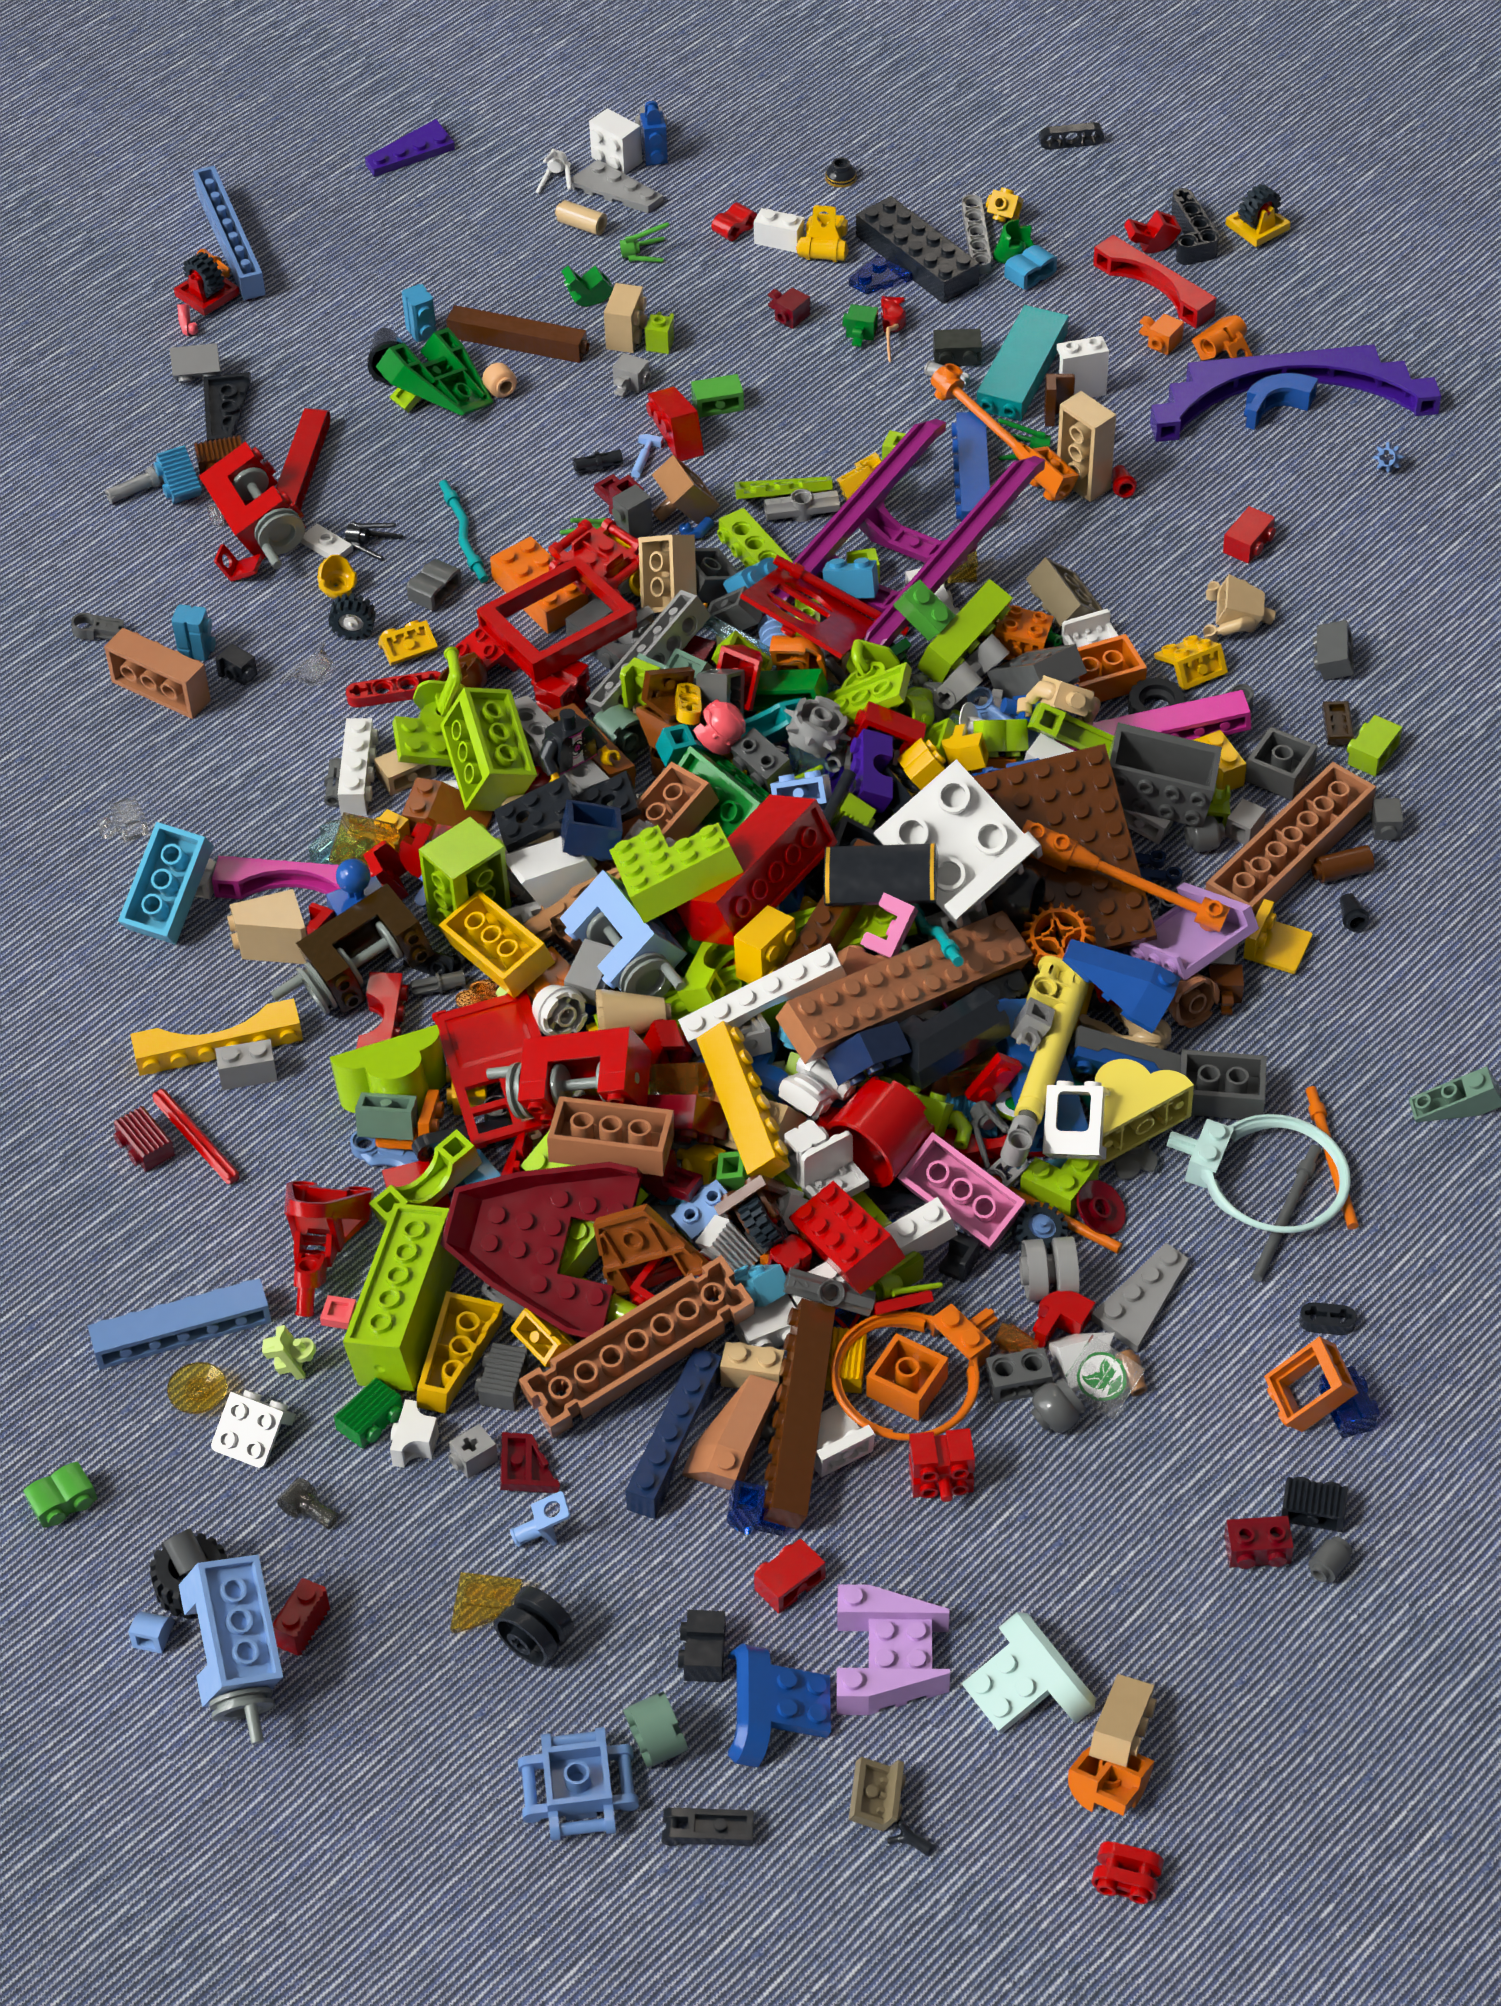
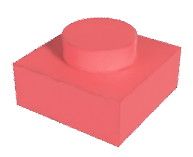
M328 1295L320 1317L321 1325L348 1329L357 1305L356 1299Z

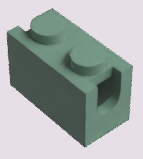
M361 1092L355 1107L357 1136L372 1139L413 1140L415 1136L414 1127L418 1128L419 1120L417 1096Z

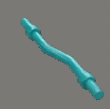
M441 480L439 486L444 493V500L448 507L452 508L459 521L458 543L467 558V564L470 570L475 572L480 583H486L489 577L483 568L484 563L481 557L475 554L468 541L469 518L460 504V497L455 490H452L447 480Z
M911 904L918 910L915 924L921 933L925 936L935 937L941 945L940 950L943 955L950 959L954 966H962L964 959L956 942L948 937L942 927L929 925L920 905Z

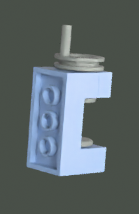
M602 870L560 917L566 926L564 931L575 941L581 939L583 942L586 938L608 946L614 945L611 952L597 966L604 974L602 980L612 989L618 987L621 992L663 997L672 985L677 991H681L686 987V983L674 968L686 956L687 952L658 917L645 924L643 923L628 895L624 883L608 872Z
M259 1555L197 1563L179 1584L184 1615L198 1613L207 1659V1666L196 1676L202 1707L210 1706V1709L215 1710L211 1714L214 1721H233L246 1718L251 1745L263 1743L264 1739L259 1714L269 1711L274 1707V1699L270 1698L273 1694L272 1688L283 1678Z

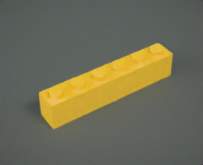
M722 1021L696 1038L747 1175L750 1177L764 1175L773 1178L790 1167L786 1156L788 1155V1149L779 1138V1126L769 1112L771 1105L761 1091V1079L752 1068L753 1058L744 1047L743 1041H745L743 1033L738 1027H732L725 1021Z

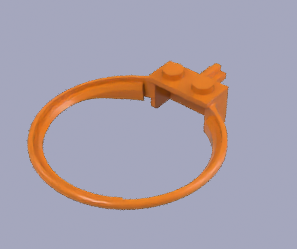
M951 1303L936 1315H927L913 1311H891L871 1316L859 1322L842 1337L831 1360L830 1380L837 1402L843 1411L862 1428L869 1425L876 1435L894 1440L909 1441V1434L895 1433L892 1429L879 1426L863 1417L847 1399L843 1390L840 1372L847 1351L864 1334L883 1327L907 1328L925 1333V1328L931 1330L930 1334L933 1337L942 1333L969 1360L966 1371L968 1391L963 1405L950 1420L939 1427L925 1432H934V1436L952 1429L968 1415L976 1402L980 1383L979 1368L986 1363V1358L990 1355L992 1344L982 1332L998 1321V1318L994 1315L995 1312L991 1308L989 1310L985 1308L968 1320Z

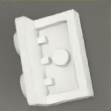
M1109 609L1064 621L1062 623L1061 635L1063 644H1076L1078 648L1118 636L1110 623L1111 613Z

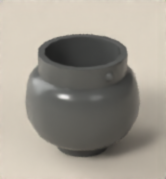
M1063 1378L1058 1379L1056 1383L1049 1382L1044 1384L1035 1392L1032 1398L1035 1409L1031 1413L1045 1431L1049 1428L1057 1433L1068 1431L1078 1422L1079 1414L1084 1413L1086 1410L1083 1403Z

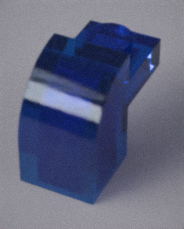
M735 1480L730 1489L727 1522L732 1528L750 1535L752 1530L779 1536H782L786 1529V1526L763 1520L765 1486Z

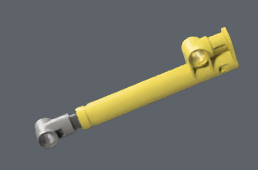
M1051 955L1044 956L1039 960L1038 968L1040 972L1034 977L1026 999L1027 1002L1032 997L1055 1009L1051 1028L1037 1047L1014 1111L1015 1117L1012 1120L1000 1156L1002 1161L1011 1167H1019L1026 1161L1037 1127L1041 1123L1046 1109L1047 1085H1055L1090 983L1084 981L1061 958Z

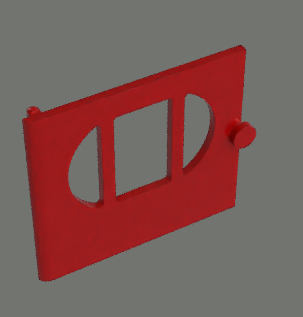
M780 567L748 588L739 597L782 623L781 631L785 635L794 637L798 633L839 659L851 651L854 640L865 639L867 630L877 620L876 618L872 621L800 578L796 580L789 576V572ZM779 588L827 617V619L819 622L771 592ZM798 591H801L809 595L810 597L814 598L819 603H821L823 606H821L820 604L816 603L815 601L811 600L810 598L806 597ZM775 604H777V605L780 606L781 608L785 609L786 611L790 612L791 614L795 615L796 617L800 618L801 620L796 619V618L790 616L789 614L785 613V612L782 611L780 608H778Z

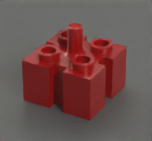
M577 660L537 683L531 680V685L534 686L536 704L547 715L549 711L573 703L583 711L588 706L585 700L591 695L590 687L586 685L590 680L589 665Z
M970 1428L946 1430V1435L934 1436V1432L909 1434V1474L913 1498H933L940 1491L941 1501L950 1502L953 1499V1495L959 1496L974 1492L973 1473L975 1472V1455Z

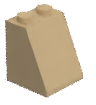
M293 889L230 904L232 915L227 916L230 931H235V933L230 934L234 950H240L242 959L295 964L306 963L296 945L307 934Z

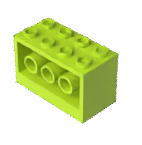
M464 687L440 726L465 810L494 811L502 806L505 799L524 795L536 778L537 773L512 691L510 689Z
M468 817L419 849L428 921L443 935L444 933L439 924L478 890L482 891L503 910L510 909L512 906L509 894L510 884L507 876L508 866L505 858L506 847L499 838L495 839L488 833L483 824H478L471 817Z

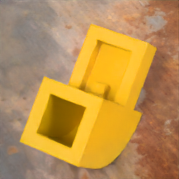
M966 724L955 725L953 735L949 739L941 741L948 765L957 759L967 771L986 768L989 752L983 733L969 734Z

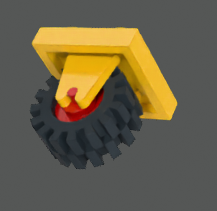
M1258 184V187H1252V192L1249 190L1247 192L1248 196L1243 197L1242 200L1244 202L1239 205L1241 209L1226 217L1225 222L1226 226L1255 247L1290 230L1291 225L1289 220L1278 213L1279 210L1277 208L1281 207L1280 195L1265 184Z

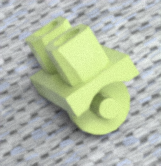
M285 1325L276 1327L275 1337L263 1339V1355L267 1359L274 1358L275 1370L279 1375L291 1372L297 1380L305 1378L302 1365L303 1362L313 1359L316 1345L307 1337L295 1339Z

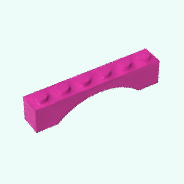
M218 856L212 877L215 897L243 899L254 893L282 887L311 889L324 894L341 889L336 881V870L339 866L337 864Z

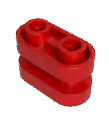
M1111 1841L1101 1843L1097 1860L1102 1865L1094 1868L1091 1880L1096 1890L1106 1896L1119 1895L1127 1897L1138 1904H1147L1149 1901L1155 1900L1159 1883L1154 1878L1161 1876L1164 1859L1159 1854L1149 1850Z

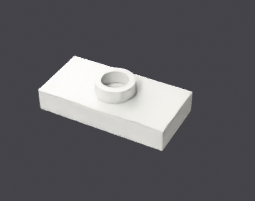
M319 524L314 525L305 532L301 540L302 544L325 558L337 554L345 558L353 551L352 544Z

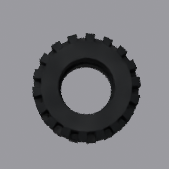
M198 1533L195 1536L208 1561L228 1559L221 1544L217 1545L216 1539L213 1537L206 1539L203 1533ZM162 1544V1551L156 1550L154 1553L155 1560H152L150 1563V1576L158 1602H161L162 1608L165 1611H171V1615L178 1617L180 1614H183L184 1619H191V1615H197L198 1618V1613L184 1615L179 1584L182 1581L177 1580L180 1575L164 1544Z

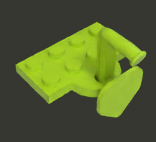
M861 639L854 640L846 665L850 675L840 689L826 694L825 697L840 706L839 711L843 714V717L847 716L849 720L848 725L854 724L859 709L864 710L868 701L885 708L898 707L905 702L912 672L907 662L900 664L898 658L889 647Z
M451 646L444 651V657L448 661L450 672L447 680H427L417 686L413 701L421 710L418 718L394 717L392 725L398 762L452 767L440 724L465 687L460 683L462 672L458 657L459 651L456 647Z

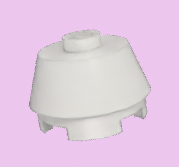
M561 985L546 986L536 995L533 1001V1015L541 1032L546 1036L569 1034L571 1032L577 1033L584 1026L588 1014L585 1012L584 1002L586 1000L581 992L573 987Z

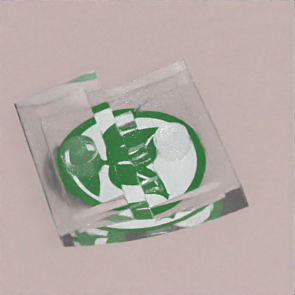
M1091 1335L1063 1379L1077 1397L1113 1420L1146 1369L1096 1336Z

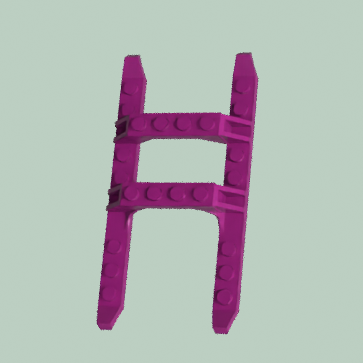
M939 419L915 424L793 563L797 562L803 565L806 571L823 579V569L826 563L832 559L839 558L835 553L857 528L871 542L924 562L925 565L903 590L897 592L879 584V590L875 598H857L882 612L880 617L867 630L865 641L889 647L910 623L893 604L919 579L935 594L953 571L968 560L967 555L978 548V542L1033 478L1045 469V459L1032 456L1014 461L946 540L940 541L902 526L892 517L884 505L890 490L934 440L946 431V422ZM779 588L771 592L789 604L795 600L794 597ZM775 604V605H776L778 608H780L782 611H784V612L786 611L785 609H783V608H781L780 606H778L777 604Z

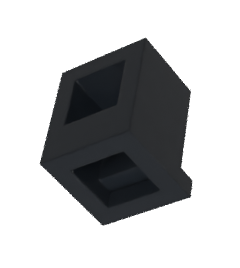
M231 644L215 658L218 676L221 678L226 675L230 680H235L245 686L258 674L255 656L234 644Z

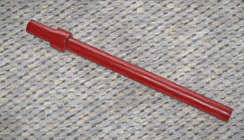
M776 555L773 564L789 572V576L796 580L802 579L874 620L878 619L882 614L879 610L806 571L803 565L797 562L794 564ZM906 626L900 634L905 636L909 627Z

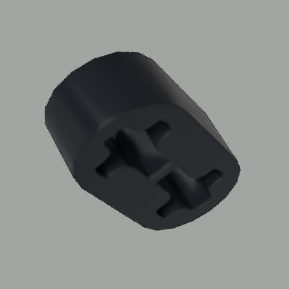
M1312 1302L1305 1304L1301 1308L1299 1323L1304 1330L1312 1333L1348 1335L1355 1329L1357 1315L1349 1306ZM1310 1315H1315L1316 1320H1310ZM1339 1317L1345 1318L1346 1323H1340Z

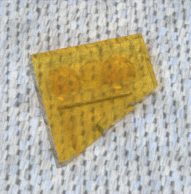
M460 1572L450 1627L451 1633H459L494 1621L506 1606H511V1600L523 1586L522 1579Z

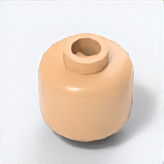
M503 363L491 364L483 373V384L497 398L509 396L516 388L517 378L515 374Z

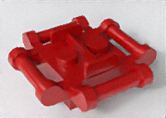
M606 518L598 529L594 528L590 521L583 519L578 523V527L558 543L554 542L548 547L550 554L555 558L549 565V571L579 556L585 563H589L599 576H603L614 590H618V586L638 570L640 571L638 538L633 537L616 526V522L610 518ZM608 535H614L631 547L626 549L608 537ZM572 545V549L566 552L565 549ZM581 580L573 582L574 585L579 587L580 592L586 596L592 593Z

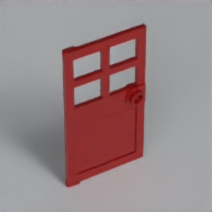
M526 989L515 998L506 994L453 1010H442L432 1014V1019L439 1029L444 1055L469 1139L476 1150L487 1147V1144L518 1136L520 1133H529L550 1127L540 1124L535 1118L521 1122V1119L516 1118L507 1102L506 1078L489 1080L486 1075L488 1068L510 1066L517 1062L522 1063L524 1039L542 1037L533 1015L532 1005ZM500 1081L505 1098L470 1107L466 1093L467 1090ZM508 1108L512 1125L481 1134L478 1133L474 1117Z

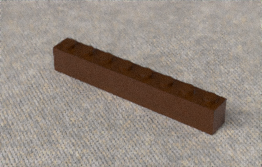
M804 1298L800 1300L796 1308H791L787 1319V1325H791L790 1333L786 1335L783 1349L787 1351V1356L784 1358L780 1368L783 1384H780L776 1395V1401L780 1402L779 1410L775 1412L772 1427L776 1428L775 1436L771 1439L768 1453L772 1455L771 1463L768 1464L765 1472V1481H768V1488L764 1491L761 1499V1507L765 1508L764 1521L797 1530L808 1515L836 1307Z

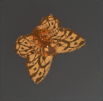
M489 979L476 981L470 985L469 990H463L456 995V1005L463 1007L497 997L496 991L498 988Z

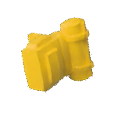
M814 205L813 215L806 222V237H801L796 246L798 257H805L807 260L814 258L833 260V262H837V260L845 261L849 249L847 242L843 241L842 238L847 234L848 220L845 219L844 215H836V207Z

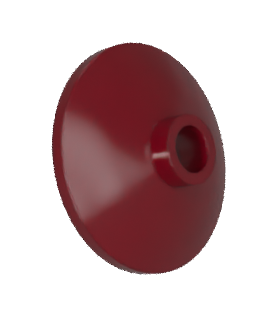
M1099 1180L1088 1181L1081 1187L1077 1194V1208L1085 1224L1099 1234L1112 1235L1118 1232L1124 1225L1126 1212L1123 1201L1117 1191L1109 1184Z

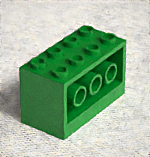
M689 746L678 763L680 767L709 782L719 802L701 823L705 826L719 823L726 838L770 795L768 791L763 787L757 786L746 773L740 771L725 756Z

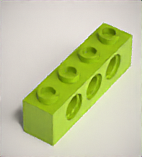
M744 508L718 519L719 530H717L719 540L730 548L733 556L739 558L745 568L765 558L771 557L775 559L776 555L793 563Z

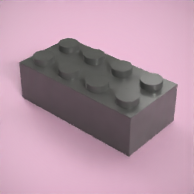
M1076 644L1028 651L987 671L993 688L1003 690L1002 699H1012L1013 696L1027 695L1039 681H1042L1043 675L1073 685L1080 681V676L1087 673Z

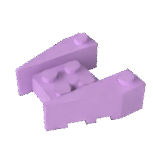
M838 1584V1631H869V1668H837V1715H871L878 1713L881 1708L892 1705L899 1707L906 1705L909 1700L923 1696L930 1698L949 1692L950 1669H932V1632H949L948 1608L872 1585Z

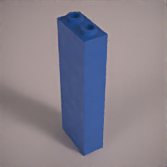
M1004 998L998 1000L1000 1003L996 1007L999 1012L1005 1010L1007 1013L1011 1032L1014 1020L1026 1004V999ZM1009 1035L996 1045L999 1053L1019 1060L1023 1067L1009 1083L1016 1108L1037 1048L1032 1052L1030 1051V1046L1022 1043L1020 1045L1017 1044L1016 1039ZM1066 1055L1055 1085L1057 1081L1074 1082ZM1059 1095L1057 1129L1059 1131L1084 1132L1089 1129L1078 1095ZM1045 1112L1041 1123L1037 1127L1029 1152L1043 1151Z

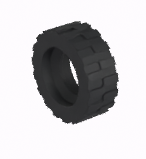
M1155 677L1146 678L1143 681L1140 680L1136 685L1132 686L1129 692L1128 715L1152 710L1144 706V701L1149 699L1164 700L1169 703V706L1185 703V693H1183V689L1177 683L1166 678Z

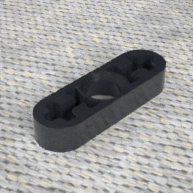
M1097 122L1049 126L1043 128L1039 133L1041 146L1046 150L1098 145L1104 139L1102 126ZM1069 133H1077L1074 139H1066Z

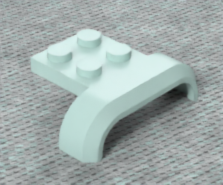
M1016 1612L999 1626V1629L1010 1643L961 1683L1001 1734L1049 1694L1054 1697L1076 1724L1095 1709L1096 1697L1081 1681L1028 1613Z

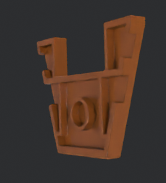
M648 1204L598 1217L593 1224L599 1256H602L604 1267L602 1271L604 1279L607 1280V1285L615 1287L614 1294L618 1296L630 1294V1287L633 1284L625 1267L672 1255L684 1277L691 1273L693 1276L702 1274V1266L709 1263L700 1252Z

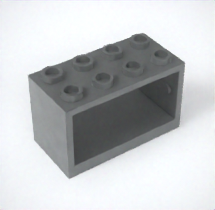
M1118 722L1108 757L1122 808L1203 828L1215 791L1222 747Z

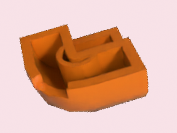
M772 636L769 651L772 663L776 665L777 670L822 668L825 678L828 680L824 653L818 645L803 636Z
M1088 1747L1081 1753L1068 1771V1785L1072 1795L1081 1806L1091 1812L1094 1811L1097 1805H1101L1110 1811L1124 1816L1130 1807L1135 1808L1140 1801L1149 1782L1154 1760L1137 1754V1756L1131 1755L1127 1767L1089 1756L1090 1747Z

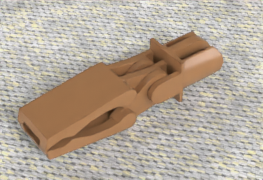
M616 867L606 871L622 881ZM597 876L572 887L566 896L552 906L544 909L541 905L543 911L525 921L522 925L542 942L555 935H558L561 939L560 933L565 930L566 926L560 917Z

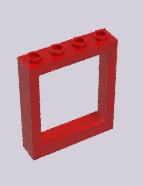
M579 556L476 609L479 628L535 683L637 629L636 617L638 613L632 603H628L617 589L614 590L603 576H599L589 563H585ZM577 580H581L613 611L610 615L541 652L506 619Z

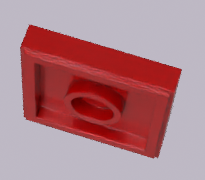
M932 1291L914 1292L883 1301H876L870 1315H879L933 1302Z

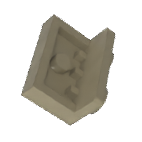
M860 1757L856 1761L849 1812L850 1821L884 1832L894 1822L899 1820L902 1813L900 1796L906 1781V1775L903 1774L904 1762L897 1760L894 1764L888 1766L864 1757Z

